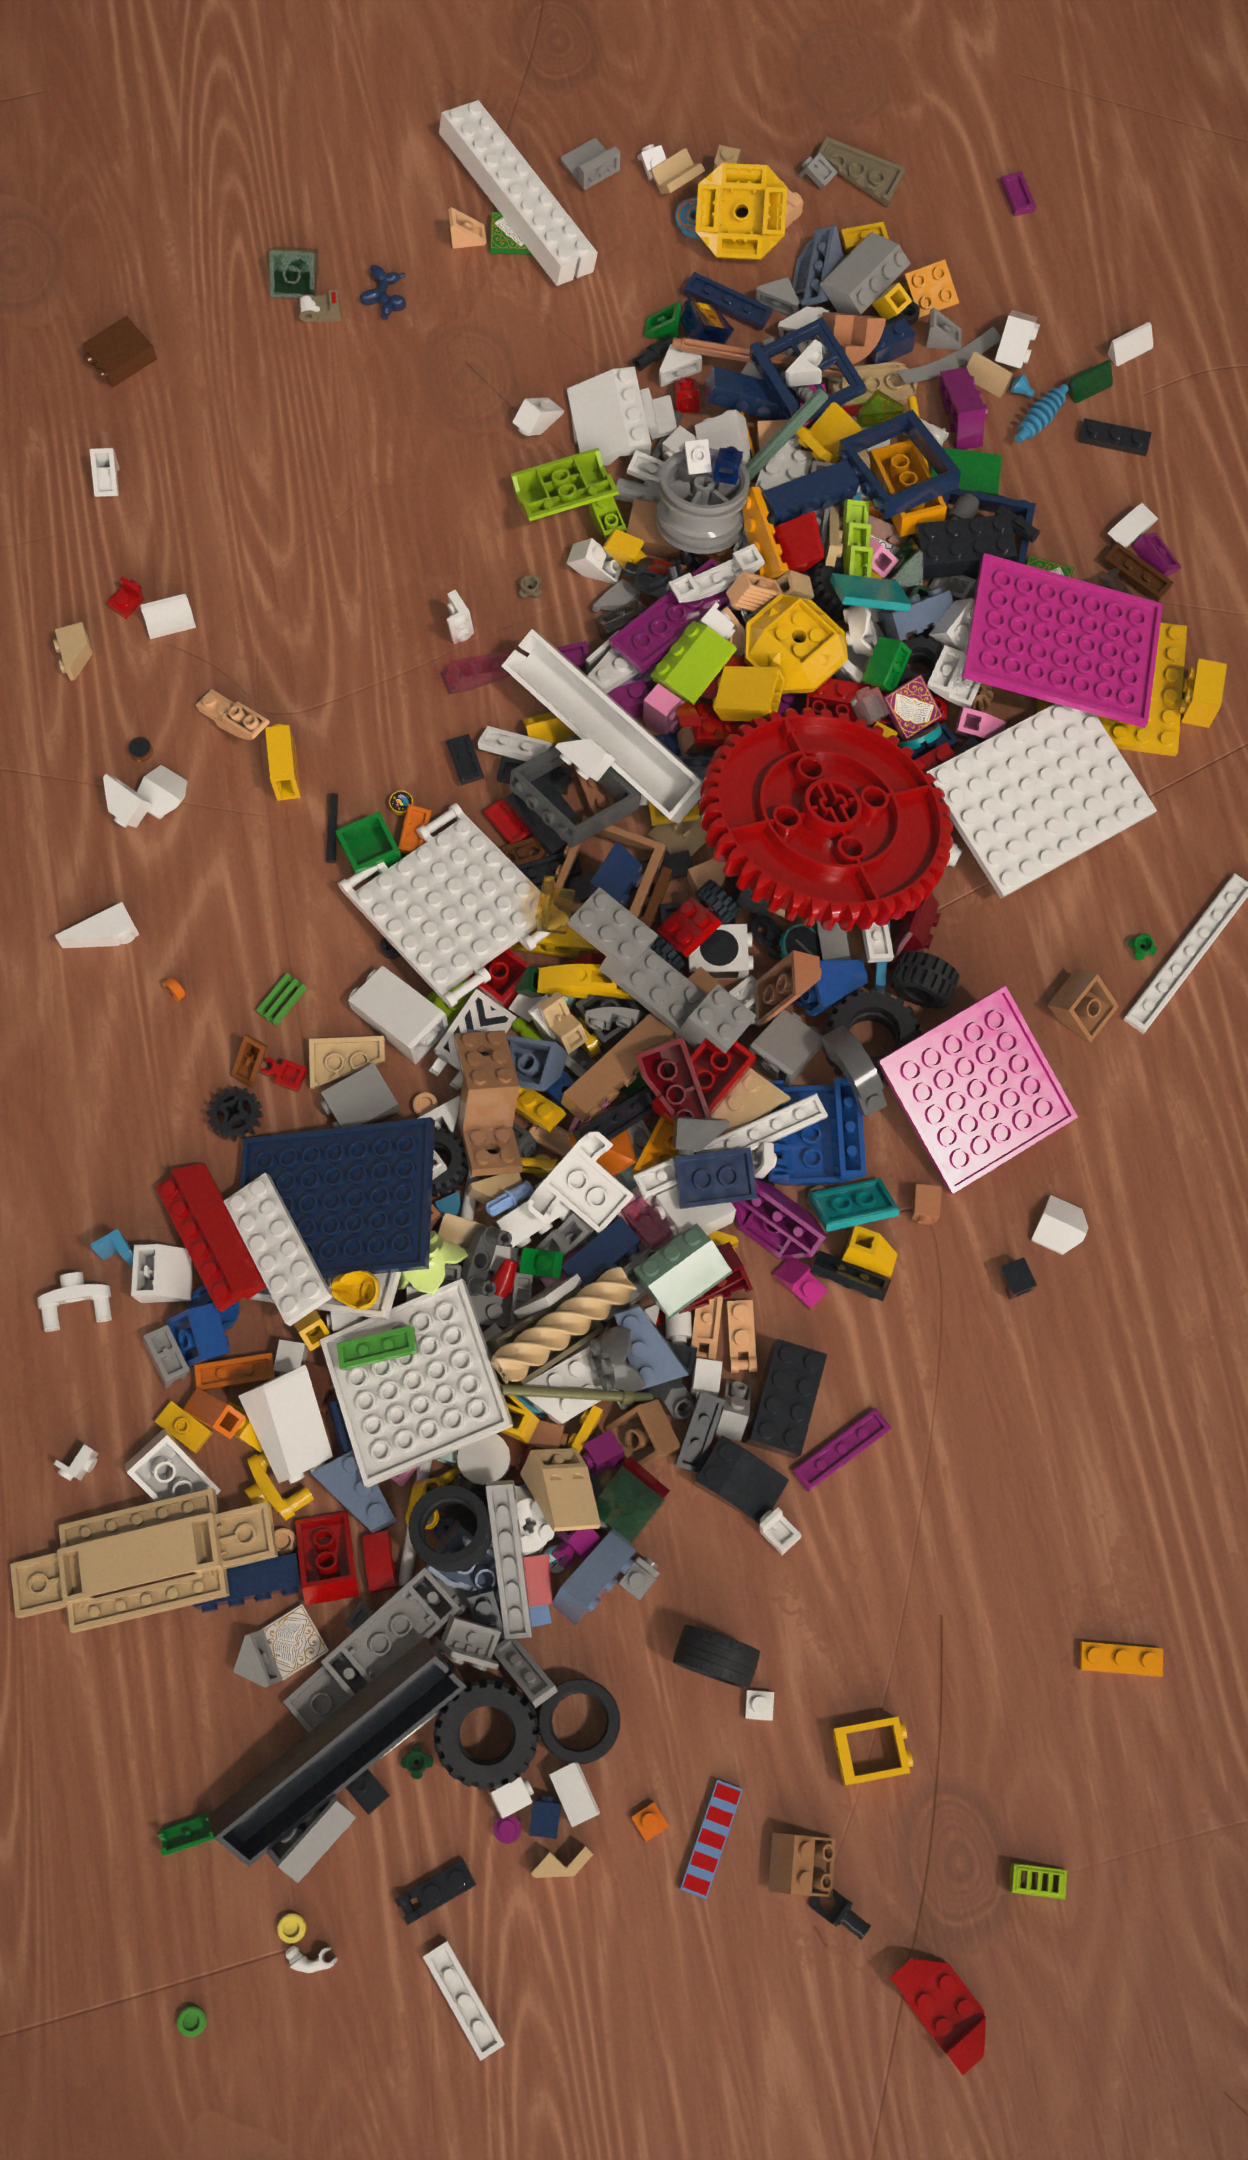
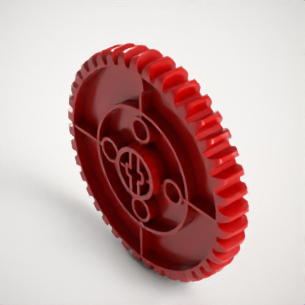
M804 707L801 715H798L795 709L787 708L783 716L778 712L772 711L767 715L766 719L755 717L751 720L750 725L742 724L739 726L735 734L727 736L723 745L716 749L712 760L708 764L700 788L699 812L702 814L700 820L701 827L707 832L705 841L710 847H715L712 854L713 858L720 863L726 862L723 869L726 876L733 877L737 875L739 877L735 885L739 890L744 891L748 888L753 890L751 900L757 903L765 899L769 902L767 910L772 913L777 912L780 908L785 910L784 917L789 921H794L798 915L803 917V924L807 927H812L816 920L821 922L824 930L831 931L834 924L838 923L840 929L845 932L851 931L855 922L860 929L868 930L873 922L876 925L884 926L889 923L891 918L899 920L905 916L907 911L915 910L921 901L926 900L930 896L934 887L939 883L944 874V869L950 860L949 851L953 846V838L950 834L953 830V822L948 818L951 813L950 807L942 802V799L945 797L944 791L939 787H932L936 779L931 773H923L927 764L921 759L913 760L911 757L914 751L910 747L906 746L902 749L898 747L900 739L895 735L886 738L882 736L884 732L882 727L877 725L871 730L866 727L867 721L865 719L858 718L854 723L850 721V716L844 712H840L838 718L832 716V712L829 709L822 708L820 715H815L812 708Z

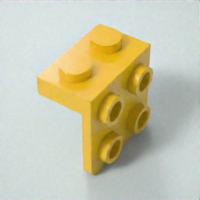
M833 402L810 429L802 426L796 432L799 436L797 441L806 449L810 447L813 450L810 454L817 461L822 462L824 460L827 463L835 464L840 459L837 454L839 451V441L861 432L862 427L839 404Z

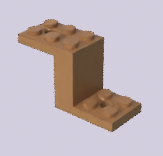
M505 1030L455 1033L454 1044L463 1076L457 1121L471 1177L521 1173L523 1165L513 1131L520 1085ZM479 1052H487L490 1055L483 1056ZM493 1149L496 1150L498 1153L490 1154L486 1150Z

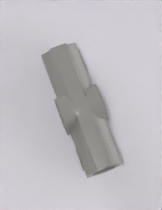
M619 478L616 484L619 495L614 496V499L633 503L634 499L658 503L661 497L659 494V483L646 481L644 484Z

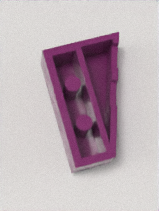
M967 367L941 371L939 393L945 414H950L953 424L949 425L951 433L956 432L955 449L964 450L983 446L985 418L988 417V408L986 403L983 404L980 390H977L975 387L974 377L970 376Z

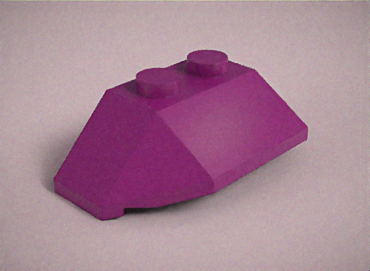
M755 1179L758 1199L731 1202L736 1209L735 1218L739 1229L779 1259L813 1257L827 1237L810 1212L768 1183Z

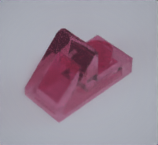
M641 1195L620 1211L630 1228L651 1249L672 1235L671 1229L651 1206L643 1200Z

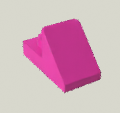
M795 1258L787 1259L773 1273V1276L811 1310L828 1293V1289L810 1273L811 1268Z

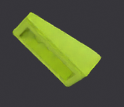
M1011 1863L1009 1892L1066 1899L1067 1870ZM1022 1870L1026 1871L1025 1888H1021ZM1032 1872H1037L1036 1890L1031 1889ZM1043 1873L1048 1874L1047 1891H1042ZM1053 1875H1059L1058 1893L1052 1892Z

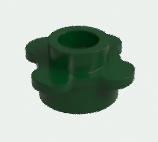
M415 1745L407 1757L401 1759L400 1764L402 1768H407L411 1772L413 1779H421L423 1772L433 1766L434 1760L423 1752V1748L420 1745ZM418 1759L420 1761L419 1765H415V1760Z

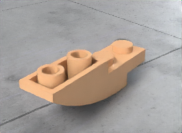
M213 689L195 705L201 713L214 720L218 727L232 735L247 740H253L270 723L268 719L238 701L234 703Z

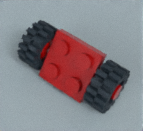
M711 879L695 892L703 905L693 897H690L656 930L658 936L650 949L677 971L685 963L675 949L687 958L722 923L726 925L740 912L739 907L732 898Z

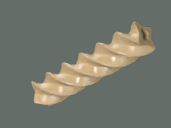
M621 1267L607 1270L596 1282L586 1285L581 1289L576 1297L564 1301L555 1312L542 1317L535 1327L520 1333L513 1343H508L498 1349L490 1361L491 1365L497 1370L506 1385H508L509 1381L517 1382L523 1380L527 1376L530 1366L545 1364L551 1350H564L569 1345L571 1335H584L587 1333L592 1320L606 1319L610 1315L612 1305H625L631 1298V1290H637V1288L627 1278Z

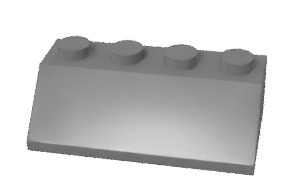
M871 232L819 284L838 313L861 315L911 263L899 244Z

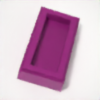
M1018 172L1001 176L1000 183L1014 217L1035 212L1036 205L1023 173Z

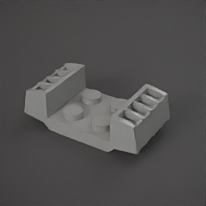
M445 1264V1277L439 1288L461 1279V1266ZM488 1273L486 1280L490 1281L494 1274ZM516 1273L513 1291L509 1293L508 1298L495 1294L491 1297L484 1295L470 1296L480 1326L491 1327L496 1323L499 1328L506 1329L520 1320V1318H517L514 1310L531 1299L533 1275Z

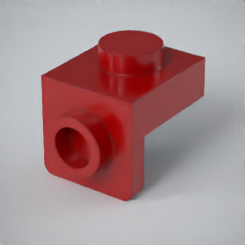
M683 377L679 380H674L677 411L681 413L698 412L699 389L696 379Z

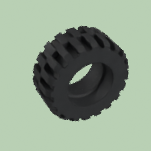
M870 988L869 993H865L863 989L857 990L853 997L851 994L843 997L842 1003L837 1002L827 1019L824 1035L842 1025L850 1030L852 1026L859 1022L875 1021L887 1027L892 1033L895 1040L894 1048L891 1051L893 1052L921 1035V1031L918 1030L920 1026L918 1018H913L914 1010L912 1007H905L903 1005L904 999L900 996L895 999L891 997L892 992L886 990L882 994L878 993V989ZM823 1044L824 1053H827ZM827 1055L826 1060L829 1066H835L834 1072L838 1076L844 1075L839 1066ZM886 1055L879 1057L869 1056L880 1076L882 1083H885L887 1086H889V1083L887 1082L884 1074L882 1073L879 1065L876 1062L877 1060L881 1059Z
M479 1678L475 1681L466 1682L467 1687L439 1710L434 1724V1746L441 1765L445 1767L452 1778L461 1781L463 1785L468 1787L474 1786L481 1790L491 1787L496 1789L502 1787L507 1782L512 1783L522 1772L524 1773L528 1769L529 1763L534 1759L537 1752L539 1725L529 1700L515 1686L499 1679ZM484 1706L501 1710L508 1717L512 1725V1739L509 1747L502 1755L491 1760H481L471 1756L464 1749L460 1739V1729L465 1717L474 1709Z

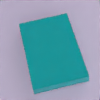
M832 573L830 582L843 605L909 612L911 603L898 581Z
M881 1178L808 1194V1200L826 1232L899 1216V1208Z

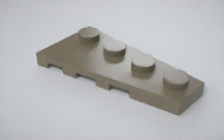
M826 137L818 151L834 167L837 173L887 207L906 173L905 167L829 137Z

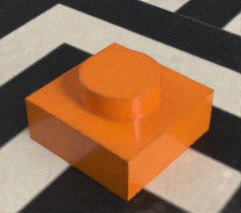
M655 1802L631 1817L645 1841H648L669 1827Z

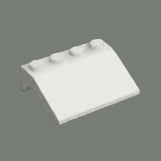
M635 366L612 369L567 388L579 453L599 448L604 466L610 465L620 456L634 455L636 450L647 455L651 454L652 444Z

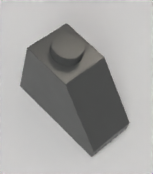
M674 1116L672 1147L679 1149V1154L694 1155V1150L702 1151L729 1127L730 1121L718 1118Z

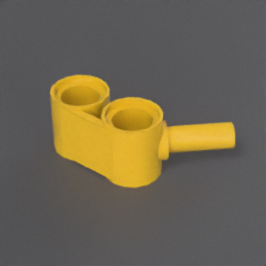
M458 1466L453 1467L438 1478L420 1479L413 1484L405 1518L408 1526L411 1511L416 1502L426 1494L427 1485L430 1487V1490L447 1485L462 1475ZM437 1510L428 1519L425 1529H431L438 1523L439 1514Z

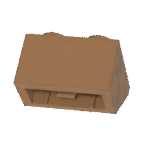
M772 1832L768 1891L794 1895L832 1897L836 1839Z

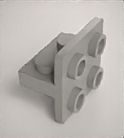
M450 1615L443 1636L433 1635L431 1639L439 1646L438 1649L442 1653L448 1654V1659L455 1663L471 1662L473 1667L483 1671H487V1668L497 1670L499 1666L492 1659L501 1631L497 1628Z

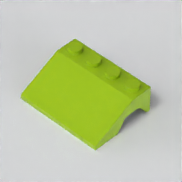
M599 448L511 474L515 497L521 511L529 521L619 495L611 474H607L604 468Z

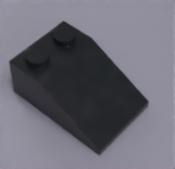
M722 1435L696 1478L694 1485L760 1524V1519L763 1515L774 1508L789 1479L745 1448Z

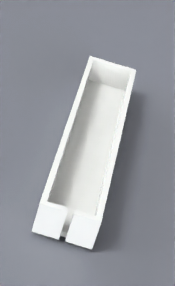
M476 100L442 112L439 134L556 286L572 281L574 274L576 278L593 273L598 252L480 101Z
M531 629L518 645L521 649L530 653L528 657L514 650L502 667L581 739H592L616 758L611 766L667 818L679 824L701 798L700 788L703 780L545 637Z

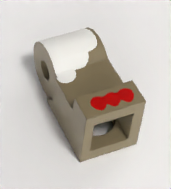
M338 289L329 290L327 295H303L298 299L299 318L304 322L317 323L341 320Z

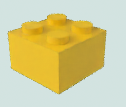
M1198 659L1195 667H1190L1188 678H1185L1183 682L1182 692L1185 693V698L1180 703L1181 723L1206 728L1210 727L1221 707L1227 669L1226 663Z

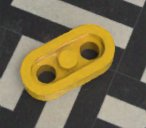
M576 1018L582 1024L588 1041L582 1044L581 1047L589 1057L593 1058L601 1052L599 1047L602 1044L594 1033L589 1034L582 1018Z

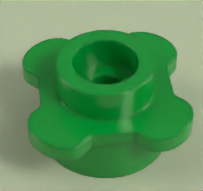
M1147 933L1139 935L1136 939L1131 938L1128 942V946L1133 949L1134 957L1137 960H1143L1145 956L1155 955L1157 952L1153 939Z

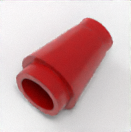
M503 1258V1261L490 1279L491 1282L496 1284L495 1295L508 1298L509 1293H512L518 1262L509 1258Z

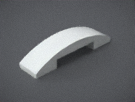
M752 544L734 552L733 559L694 577L688 573L668 583L679 603L696 601L729 589L742 571L753 574L765 564V561L755 544Z

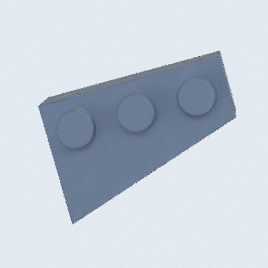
M941 587L927 591V596L921 598L919 595L909 597L908 599L911 603L909 612L886 609L879 612L878 616L885 637L902 641L906 639L907 635L912 633L919 634L926 628L935 627L953 604L950 590H941Z
M640 1303L614 1311L617 1325L631 1329V1352L627 1357L629 1364L638 1370L647 1384L642 1389L689 1375L687 1368L680 1361Z
M353 1450L311 1472L314 1478L372 1533L380 1532L398 1522L379 1485L364 1486Z
M611 1530L561 1586L552 1605L576 1626L588 1611L591 1613L601 1602L599 1597L605 1591L608 1594L618 1582L615 1578L619 1573L625 1574L634 1564L632 1557L636 1550Z

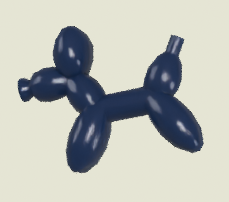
M371 265V275L379 282L378 289L364 291L360 295V302L364 305H373L380 302L383 305L381 308V318L387 320L392 310L402 311L406 308L404 297L400 295L390 297L386 293L388 285L395 284L400 278L406 276L405 273L399 274L397 272L386 274L378 265Z

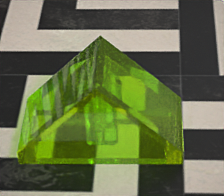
M877 389L858 411L857 423L861 427L875 426L903 414L904 406Z

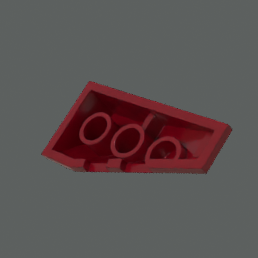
M682 1036L657 1043L634 1054L643 1080L673 1118L674 1116L712 1118Z

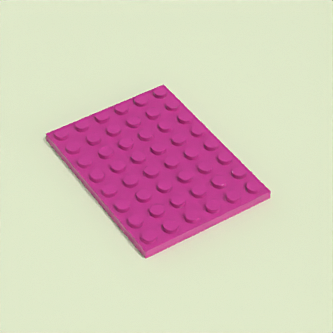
M984 553L980 560L961 678L1145 728L1149 719L1163 603Z

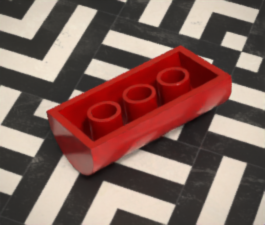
M507 949L483 966L489 972L491 980L485 984L482 982L477 988L502 1007H507L513 1003L519 994L516 992L517 985L527 967L531 965ZM473 973L466 980L471 979L475 974Z

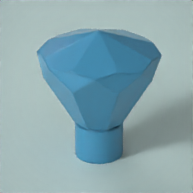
M1024 373L1013 380L1010 388L1011 393L1023 394L1029 399L1036 392L1030 387Z

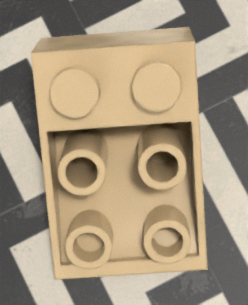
M576 1448L531 1450L520 1475L553 1532L598 1529L601 1523L588 1467Z

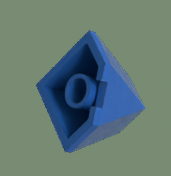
M820 960L821 979L793 1003L798 1007H804L808 1015L816 1016L837 1002L842 1001L846 995H852L868 983L867 971L863 960Z

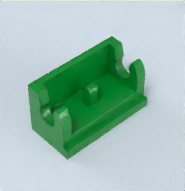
M879 637L862 681L872 685V689L890 693L897 688L912 650L900 640Z
M214 1810L160 1828L157 1836L161 1838L163 1845L160 1848L162 1857L216 1840L208 1819V1815Z

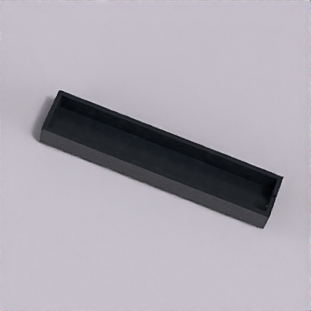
M427 1637L423 1638L208 1815L214 1838L245 1865L251 1866L463 1691L467 1686L458 1668Z

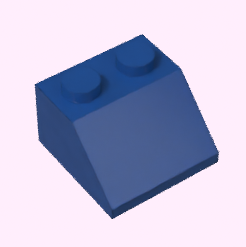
M214 1303L187 1309L165 1320V1324L169 1326L188 1367L230 1353L229 1340L224 1333L221 1323L222 1316Z

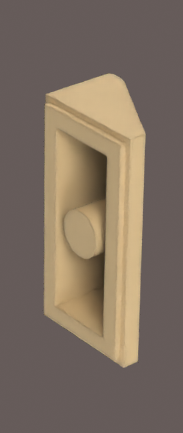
M974 351L967 365L970 376H973L975 379V384L996 397L1001 398L1009 388L1013 374L983 355Z
M444 1213L437 1235L448 1242L465 1248L470 1246L476 1231L481 1226H484V1224Z

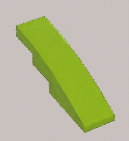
M844 500L843 567L845 575L871 578L873 547H870L871 524H868L870 502Z

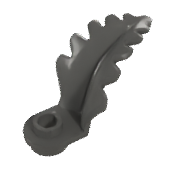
M682 1377L648 1387L644 1390V1392L652 1393L653 1398L662 1399L674 1418L686 1419L691 1416L694 1401L687 1388L682 1384ZM682 1402H684V1403H683V1406H682L681 1408H678V1406H679Z

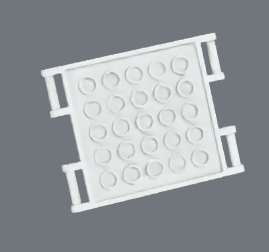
M457 803L449 806L448 811L426 826L422 825L417 828L416 832L424 840V844L390 868L383 862L375 867L354 874L347 880L343 879L338 882L342 892L450 1008L458 1003L457 1000L482 982L485 984L491 980L489 972L483 967L518 941L528 951L533 950L538 942L559 927H565L569 921L565 913L559 911L463 813ZM453 818L457 820L435 837L430 835ZM376 871L380 873L377 877L363 885L358 890L355 891L353 889L354 886L362 882L364 879H366ZM553 918L552 921H550L548 924H546L541 929L536 931L534 934H532L531 936L528 935L533 930L538 928L540 925L545 923L547 920ZM473 973L475 974V976H473L471 979L466 981L464 984L459 986L454 991H449Z

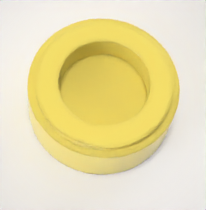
M290 1913L282 1917L277 1927L279 1937L286 1943L300 1941L307 1930L305 1919L297 1913Z

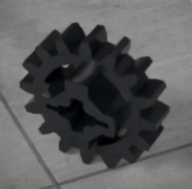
M234 1086L233 1092H229L227 1088H224L223 1096L216 1093L217 1101L209 1102L213 1110L207 1111V1115L212 1118L208 1123L211 1127H214V1133L216 1135L221 1133L223 1140L231 1136L233 1142H236L237 1136L245 1139L248 1132L254 1135L253 1127L261 1126L257 1118L263 1117L262 1111L259 1110L262 1108L260 1101H256V1095L254 1093L249 1095L247 1088L239 1092L237 1086ZM247 1103L251 1106V1114L245 1111ZM219 1114L225 1117L223 1125L219 1121Z

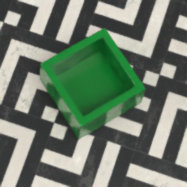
M380 811L335 831L338 843L354 874L375 867L383 862L390 868L402 859L400 851ZM376 871L375 873H373L372 875H370V876L367 877L366 879H368V878H370V877H373V876L379 874V872Z

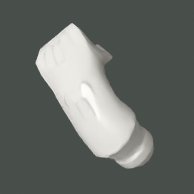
M296 1946L289 1948L285 1954L286 1958L290 1961L289 1968L305 1973H313L331 1968L338 1960V1957L334 1958L331 1962L325 1960L326 1952L330 1951L332 1947L322 1949L319 1957L315 1960H309L300 1953Z

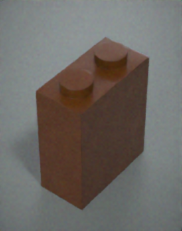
M128 316L120 319L82 344L85 351L83 357L90 367L94 365L99 378L103 382L107 381L112 388L157 360L152 344Z

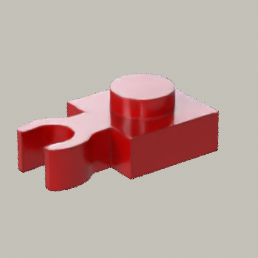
M265 1058L266 1063L272 1064V1068L269 1070L260 1068L262 1074L265 1076H276L274 1079L275 1084L298 1092L308 1072L307 1067L286 1059L279 1065L274 1059Z

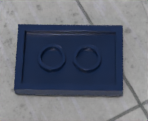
M750 1147L673 1157L680 1209L758 1199Z

